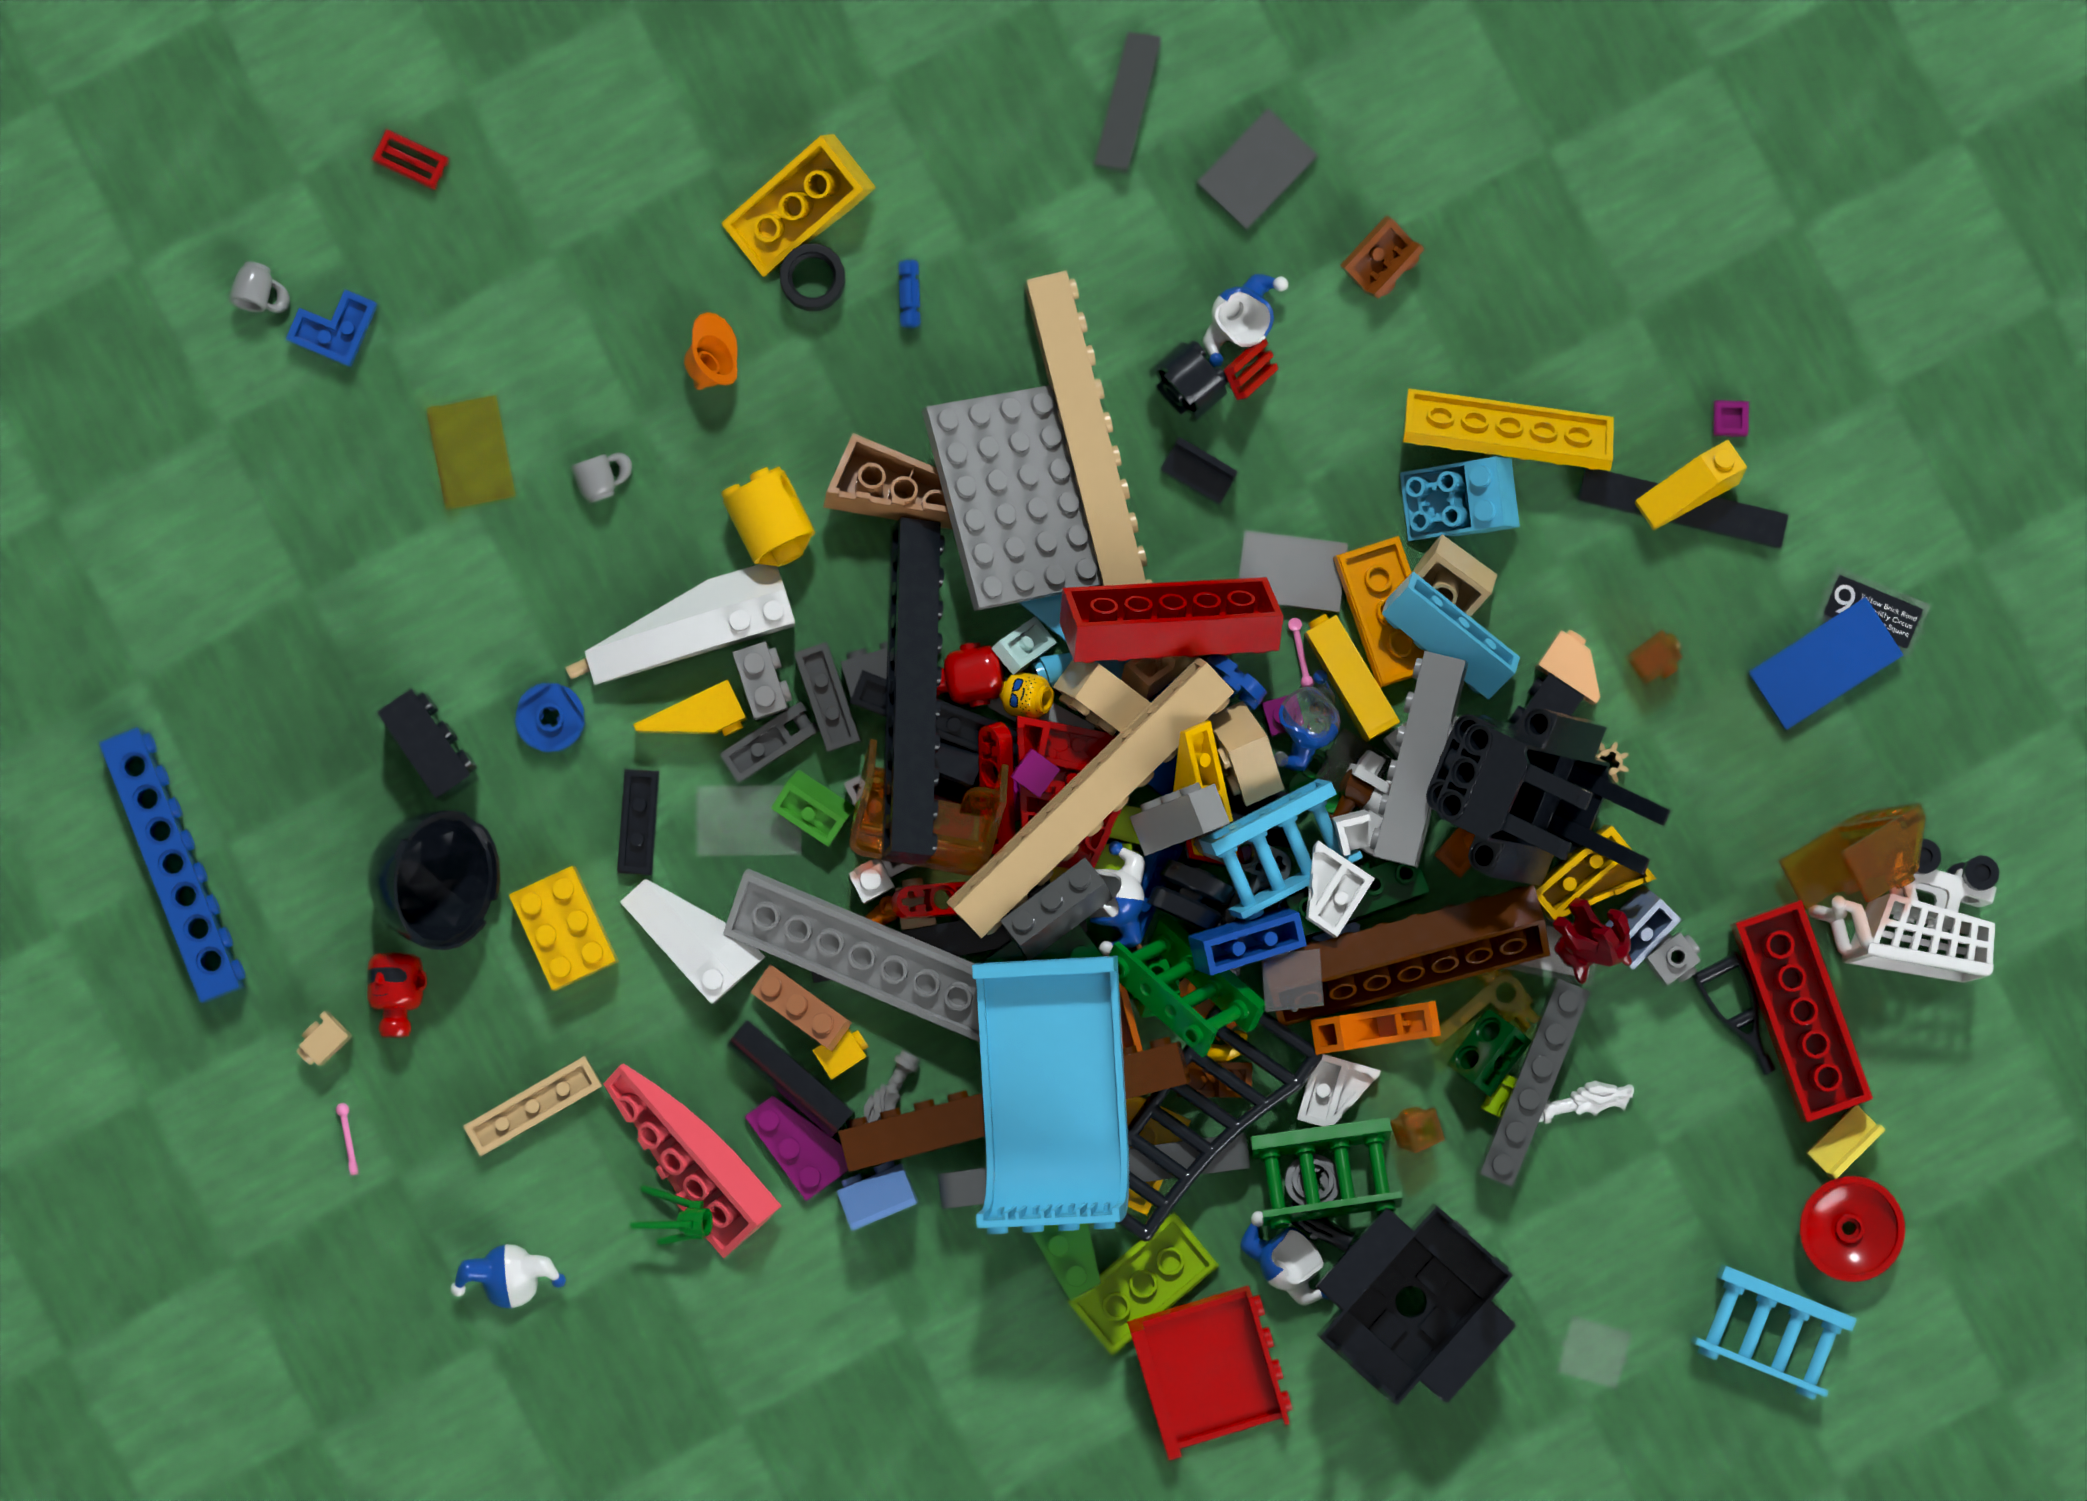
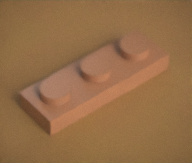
M771 964L750 992L831 1051H833L852 1024L851 1021Z

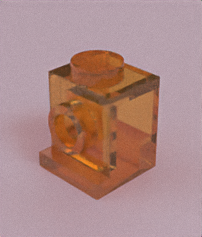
M1418 1106L1410 1107L1401 1111L1397 1118L1390 1120L1397 1146L1412 1153H1418L1445 1141L1434 1107L1427 1110Z

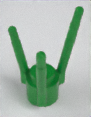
M645 1185L640 1187V1190L644 1193L687 1208L685 1211L679 1212L677 1221L631 1222L629 1225L631 1229H678L680 1232H684L658 1238V1245L691 1239L704 1240L705 1236L711 1233L713 1217L710 1209L703 1208V1201H691Z

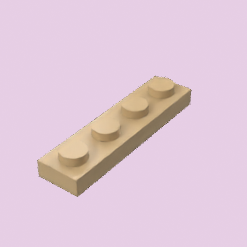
M583 1056L463 1127L481 1157L601 1088L603 1085L587 1057Z

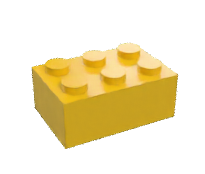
M572 865L509 894L551 990L557 991L619 962L575 866Z

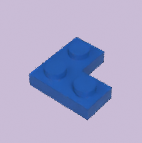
M344 289L331 321L299 308L286 340L351 368L378 304Z

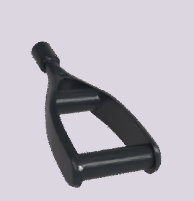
M1731 951V955L1698 971L1691 977L1712 1013L1725 1027L1753 1050L1757 1056L1756 1062L1763 1075H1767L1776 1070L1770 1056L1765 1054L1761 1044L1756 994L1741 958L1736 951ZM1738 967L1748 991L1751 1007L1726 1019L1716 1008L1703 985ZM1752 1023L1750 1033L1746 1034L1740 1030V1028Z

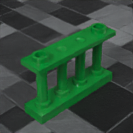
M1168 915L1159 920L1147 946L1131 953L1118 941L1114 943L1109 956H1118L1119 983L1203 1058L1207 1055L1220 1028L1234 1021L1246 1033L1255 1029L1267 1003L1230 970L1214 975H1208L1195 970L1188 939L1190 934ZM1161 955L1173 967L1156 975L1144 962ZM1185 977L1198 989L1181 998L1168 985ZM1210 999L1222 1012L1206 1020L1193 1007Z
M1390 1117L1251 1136L1250 1148L1252 1159L1260 1158V1161L1265 1164L1272 1208L1262 1211L1263 1226L1271 1225L1272 1229H1284L1292 1226V1222L1375 1211L1379 1215L1385 1207L1389 1208L1392 1212H1395L1396 1208L1402 1207V1191L1390 1193L1382 1148L1385 1141L1391 1139ZM1364 1144L1365 1147H1368L1376 1195L1355 1197L1347 1151L1351 1148V1145ZM1330 1149V1152H1334L1341 1200L1320 1202L1313 1160L1316 1150ZM1295 1154L1296 1157H1299L1306 1205L1285 1206L1278 1162L1281 1159V1155Z

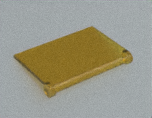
M493 395L443 406L427 407L426 411L446 510L516 497L497 396Z

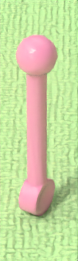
M1292 618L1289 620L1288 628L1293 632L1302 672L1300 684L1303 688L1310 689L1314 685V680L1309 676L1300 635L1302 622L1298 618Z
M340 1103L336 1106V1113L341 1118L349 1160V1171L351 1176L358 1175V1165L355 1160L347 1117L349 1106L345 1103Z

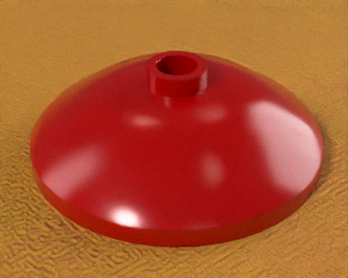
M1844 1176L1824 1183L1810 1195L1801 1212L1799 1236L1806 1256L1818 1270L1837 1280L1860 1282L1882 1274L1895 1262L1901 1252L1905 1239V1221L1897 1200L1881 1184L1868 1178ZM1847 1221H1850L1854 1226L1853 1232L1849 1235H1846L1842 1230L1843 1224Z

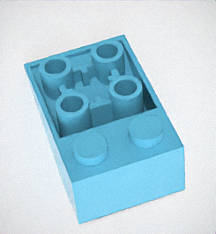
M1495 456L1400 473L1408 541L1439 538L1442 534L1445 537L1520 527L1511 458Z

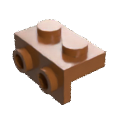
M1385 216L1341 263L1340 267L1365 294L1379 299L1381 296L1389 294L1396 286V280L1405 271L1412 269L1418 263L1419 255L1425 248L1420 243L1413 241L1391 217Z

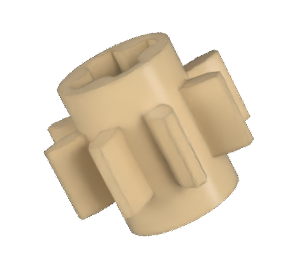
M1601 742L1598 749L1599 753L1595 757L1604 758L1609 754L1612 756L1611 762L1616 764L1615 768L1608 769L1611 781L1617 783L1618 777L1616 773L1618 771H1629L1626 766L1622 765V759L1626 758L1629 754L1623 753L1620 755L1616 751L1618 747L1617 742H1614L1610 749H1605L1604 744Z

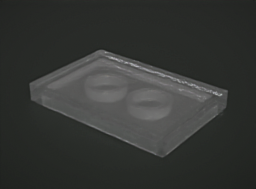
M696 786L697 856L802 855V829L770 809L784 786Z

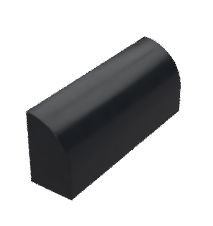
M746 1020L726 1045L831 1138L834 1137L855 1112L751 1020Z

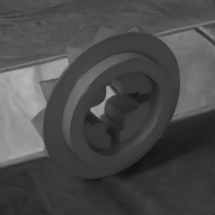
M1314 1154L1313 1160L1316 1175L1318 1176L1322 1172L1319 1180L1322 1190L1318 1189L1320 1202L1334 1201L1340 1190L1336 1165L1327 1157ZM1297 1158L1291 1163L1286 1172V1192L1295 1204L1306 1205L1300 1161Z

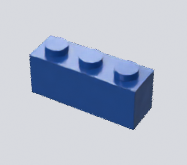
M1286 907L1264 912L1263 915L1253 920L1246 921L1242 919L1188 936L1195 970L1208 975L1221 973L1307 946L1300 913Z

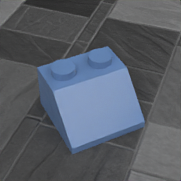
M894 1161L885 1162L874 1167L875 1175L863 1179L861 1173L841 1181L844 1188L837 1190L851 1231L919 1202L903 1163L895 1166Z

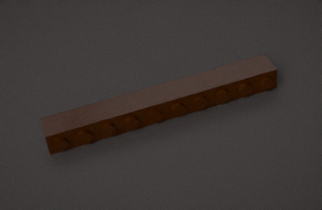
M1170 1036L1149 1041L1151 1048L1137 1052L1136 1045L1123 1048L1126 1099L1191 1082L1180 1041L1171 1043ZM980 1086L982 1093L968 1096L967 1090L948 1094V1102L935 1105L932 1098L914 1103V1111L901 1114L900 1107L880 1112L881 1119L868 1122L866 1116L846 1121L847 1128L838 1131L848 1171L851 1172L985 1137L982 1086Z

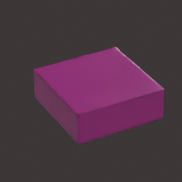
M1714 400L1712 436L1747 437L1749 430V401Z
M1030 748L1010 777L1040 798L1060 769Z

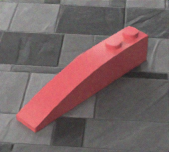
M624 1063L603 1083L626 1122H633L637 1128V1140L643 1150L649 1148L659 1164L655 1169L661 1179H668L676 1192V1196L691 1201H703V1208L710 1209L713 1217L712 1230L705 1238L723 1259L782 1207L742 1159L707 1124L658 1085ZM678 1205V1207H679L682 1211H685V1209L687 1208V1207Z

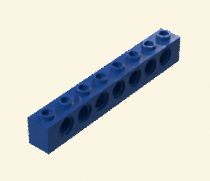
M136 727L99 742L200 1003H207L244 988L245 986L242 979L246 978L244 967L239 959L234 960L229 947L234 945L231 934L226 926L221 928L217 914L221 913L220 906L215 895H209L204 882L208 881L206 870L201 861L196 863L191 850L196 848L195 842L188 829L183 831L179 817L183 816V812L177 798H171L166 785L170 784V779L164 765L158 766L153 753L157 752L158 749L150 732L145 733L144 729ZM141 757L145 763L144 772L134 777L130 773L129 765L133 759ZM153 789L157 793L158 801L153 808L146 809L142 804V796L146 791ZM161 822H166L170 826V835L164 841L157 840L154 834L156 826ZM178 854L183 860V867L178 873L172 874L167 868V861L172 855ZM190 886L194 889L196 898L191 905L184 906L180 901V893L185 887ZM204 919L209 927L208 933L205 937L198 939L194 936L192 927L197 920ZM212 951H216L221 957V965L215 971H210L205 965V958Z

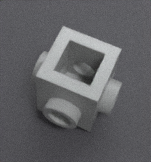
M1680 932L1672 936L1669 933L1644 961L1661 984L1668 986L1676 979L1682 983L1697 972L1694 966L1701 961L1697 955L1701 950L1690 935L1684 937ZM1673 951L1678 954V961L1676 963L1671 960Z

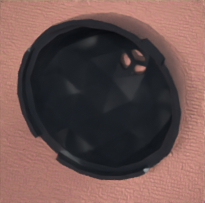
M441 810L408 818L396 825L375 848L368 866V890L372 902L383 921L405 939L432 950H450L461 947L472 940L487 923L484 917L491 901L497 900L499 894L500 863L495 843L487 829L482 824L476 823L464 812Z

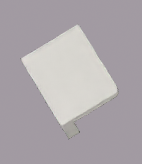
M1364 809L1331 818L1340 852L1343 856L1350 855L1351 850L1370 846L1372 831L1369 823L1371 817L1368 811Z

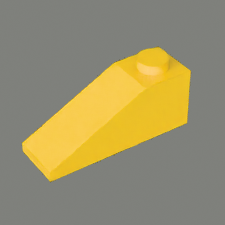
M1726 440L1700 454L1636 499L1635 505L1654 531L1739 485L1747 465L1730 441Z
M727 679L634 723L633 726L638 733L718 734L722 732L724 736H728L742 729L741 722L747 720V717Z
M1204 721L1180 732L1173 792L1198 782L1201 789L1215 784L1229 821L1232 822V813L1211 721Z

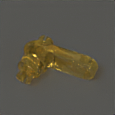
M1507 968L1502 972L1494 970L1488 972V974L1476 975L1484 984V987L1440 1024L1441 1036L1429 1037V1039L1438 1047L1487 1004L1495 1008L1507 1022L1514 1019L1523 1032L1531 1027L1526 1017L1532 1024H1535L1541 1017L1529 1006L1534 1000L1525 991L1520 981L1513 977ZM1501 983H1507L1513 988L1514 995L1508 1003H1502L1496 997V988Z

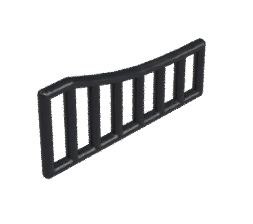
M1214 1004L1205 1019L1207 1020L1222 1012V1010ZM1263 1012L1258 1024L1306 1057L1295 1074L1227 1026L1220 1028L1216 1036L1284 1085L1265 1097L1208 1055L1202 1058L1186 1044L1182 1050L1187 1066L1191 1061L1254 1106L1236 1119L1189 1084H1183L1151 1093L1128 1125L1129 1148L1130 1146L1177 1179V1182L1164 1196L1129 1171V1188L1154 1205L1156 1209L1145 1224L1129 1213H1126L1125 1218L1117 1223L1142 1241L1147 1242L1153 1238L1172 1209L1216 1156L1245 1129L1300 1090L1322 1060L1323 1054L1316 1055L1315 1047L1284 1024L1278 1022L1277 1019L1267 1012ZM1172 1089L1226 1129L1210 1143L1162 1109L1160 1104ZM1150 1118L1200 1152L1199 1156L1187 1169L1139 1135Z

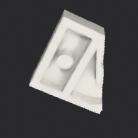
M1317 841L1313 846L1306 919L1332 937H1338L1375 878L1320 841Z

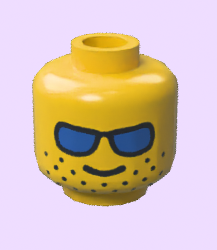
M1017 672L1014 675L1012 674L1007 681L1003 682L1004 687L999 696L1005 711L1009 715L1039 719L1051 709L1054 692L1048 680L1043 676L1027 672Z

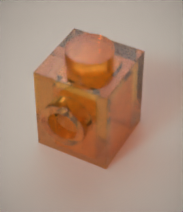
M1662 629L1625 656V658L1643 682L1647 684L1657 676L1665 680L1680 669L1676 662L1683 658L1679 652L1683 647L1671 632L1666 634Z

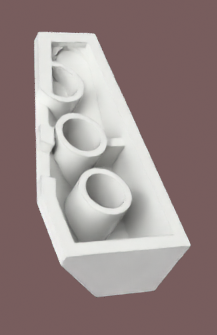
M646 878L620 901L711 1004L717 1003L765 958L759 949L724 935L723 932L726 926L724 921Z

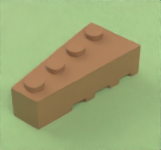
M852 434L826 491L823 508L899 520L900 517L941 522V528L953 530L936 467L857 434Z

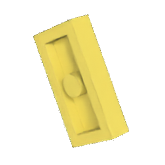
M1855 1105L1805 1153L1829 1178L1837 1179L1886 1129L1882 1125L1876 1124L1858 1105Z

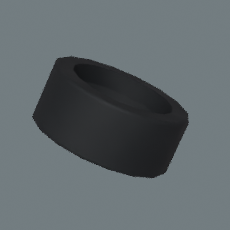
M803 244L794 248L784 258L780 268V285L786 298L795 307L807 312L822 311L833 306L841 297L845 288V269L839 256L830 248L821 244ZM807 258H819L830 266L833 272V282L830 289L824 295L809 298L801 295L795 289L792 282V274L800 261Z

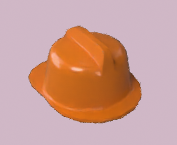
M706 312L700 314L694 320L692 344L684 356L685 369L693 379L694 387L697 390L719 384L724 386L731 385L737 379V339L728 322L715 313Z

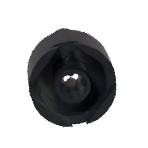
M1194 340L1189 344L1185 342L1179 343L1149 370L1151 378L1157 375L1160 380L1156 388L1165 400L1180 415H1183L1186 411L1192 416L1189 418V421L1196 422L1226 396L1227 390L1225 385L1229 383L1225 372L1218 366L1212 367L1205 359L1207 356L1205 350Z

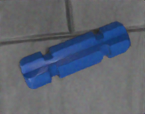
M903 260L898 264L899 276H902V280H899L900 308L903 309V313H900V324L904 328H916L921 325V313L917 312V308H920L919 279H916V275H919V263L916 260Z

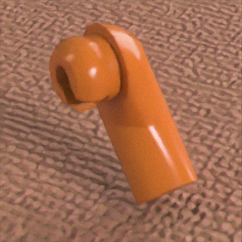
M892 896L883 897L879 901V905L868 913L865 918L882 925L897 919L898 916L894 913L891 906Z

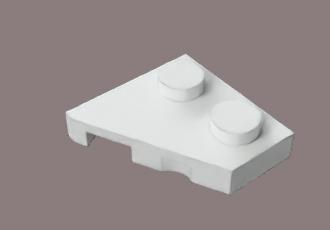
M1323 1054L1322 1060L1307 1080L1296 1119L1318 1126L1335 1125L1371 1083L1379 1077L1381 1070Z

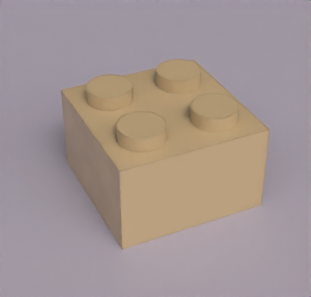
M1072 659L1053 686L1054 689L1062 694L1059 698L1062 703L1086 716V721L1112 737L1116 732L1120 733L1151 703L1097 662H1074Z
M1243 701L1225 708L1217 714H1212L1206 719V721H1211L1223 778H1225L1233 796L1239 795L1244 804L1248 806L1284 790L1268 736Z

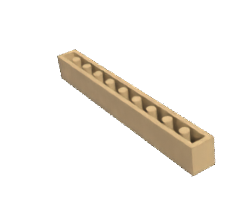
M1067 270L1028 279L1025 282L1024 288L1048 382L1053 390L1058 408V417L1064 430L1068 455L1072 460L1076 486L1081 495L1086 524L1088 523L1094 555L1097 558L1101 574V586L1153 583L1151 579H1145L1143 567L1147 566L1146 554L1143 546L1137 547L1134 533L1139 532L1137 519L1134 512H1128L1125 501L1130 499V492L1126 479L1120 480L1117 466L1122 465L1120 452L1117 445L1111 446L1108 434L1113 432L1109 412L1103 413L1100 399H1104L1105 396L1100 378L1094 379L1091 367L1096 365L1095 354L1092 345L1086 346L1083 333L1088 331L1084 313H1078L1074 300L1079 299L1076 281L1074 278L1069 279Z
M1197 657L946 903L979 937L983 938L986 934H993L1002 925L1000 920L1011 909L1015 910L1025 903L1028 899L1027 894L1036 885L1041 886L1051 878L1054 873L1052 869L1062 860H1069L1078 851V844L1087 835L1091 837L1096 834L1104 825L1103 820L1112 811L1117 812L1129 801L1128 795L1134 789L1145 786L1155 774L1153 771L1162 762L1167 763L1178 754L1180 732L1204 722L1213 713L1221 712L1229 704V697L1234 691L1206 661Z

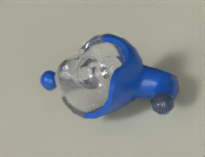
M1317 670L1313 674V679L1318 684V689L1315 687H1303L1295 690L1281 704L1279 719L1284 730L1292 740V747L1289 756L1284 752H1277L1274 755L1278 767L1284 766L1294 772L1305 771L1316 749L1330 744L1339 732L1341 724L1340 715L1335 707V695L1327 682V672L1324 670Z

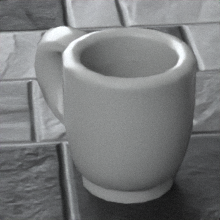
M245 262L234 279L229 301L236 307L251 312H263L267 309L274 313H282L290 305V296L283 285L272 279L270 268L256 262ZM271 286L277 292V300L274 304L268 303Z
M617 452L608 457L606 454L579 462L572 465L571 469L581 494L590 504L615 495L613 491L615 486L626 481L631 475L632 462L629 456ZM611 461H615L619 466V477L615 481L609 464Z

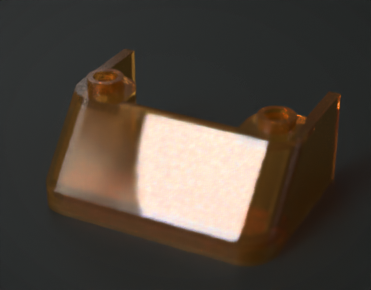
M870 739L858 786L850 832V847L858 855L881 859L884 768L875 767L877 740ZM1001 765L995 789L986 787L971 788L964 794L961 804L938 800V815L936 820L933 821V833H936L938 837L936 852L923 865H908L973 876L990 860L1007 803L1009 765Z
M1920 802L1866 810L1844 820L1778 862L1798 900H1802L1805 910L1831 894L1842 891L1846 895H1850L1860 890L1865 901L1871 902L1893 887L1899 889L1915 880L1914 874L1919 870L1927 815Z

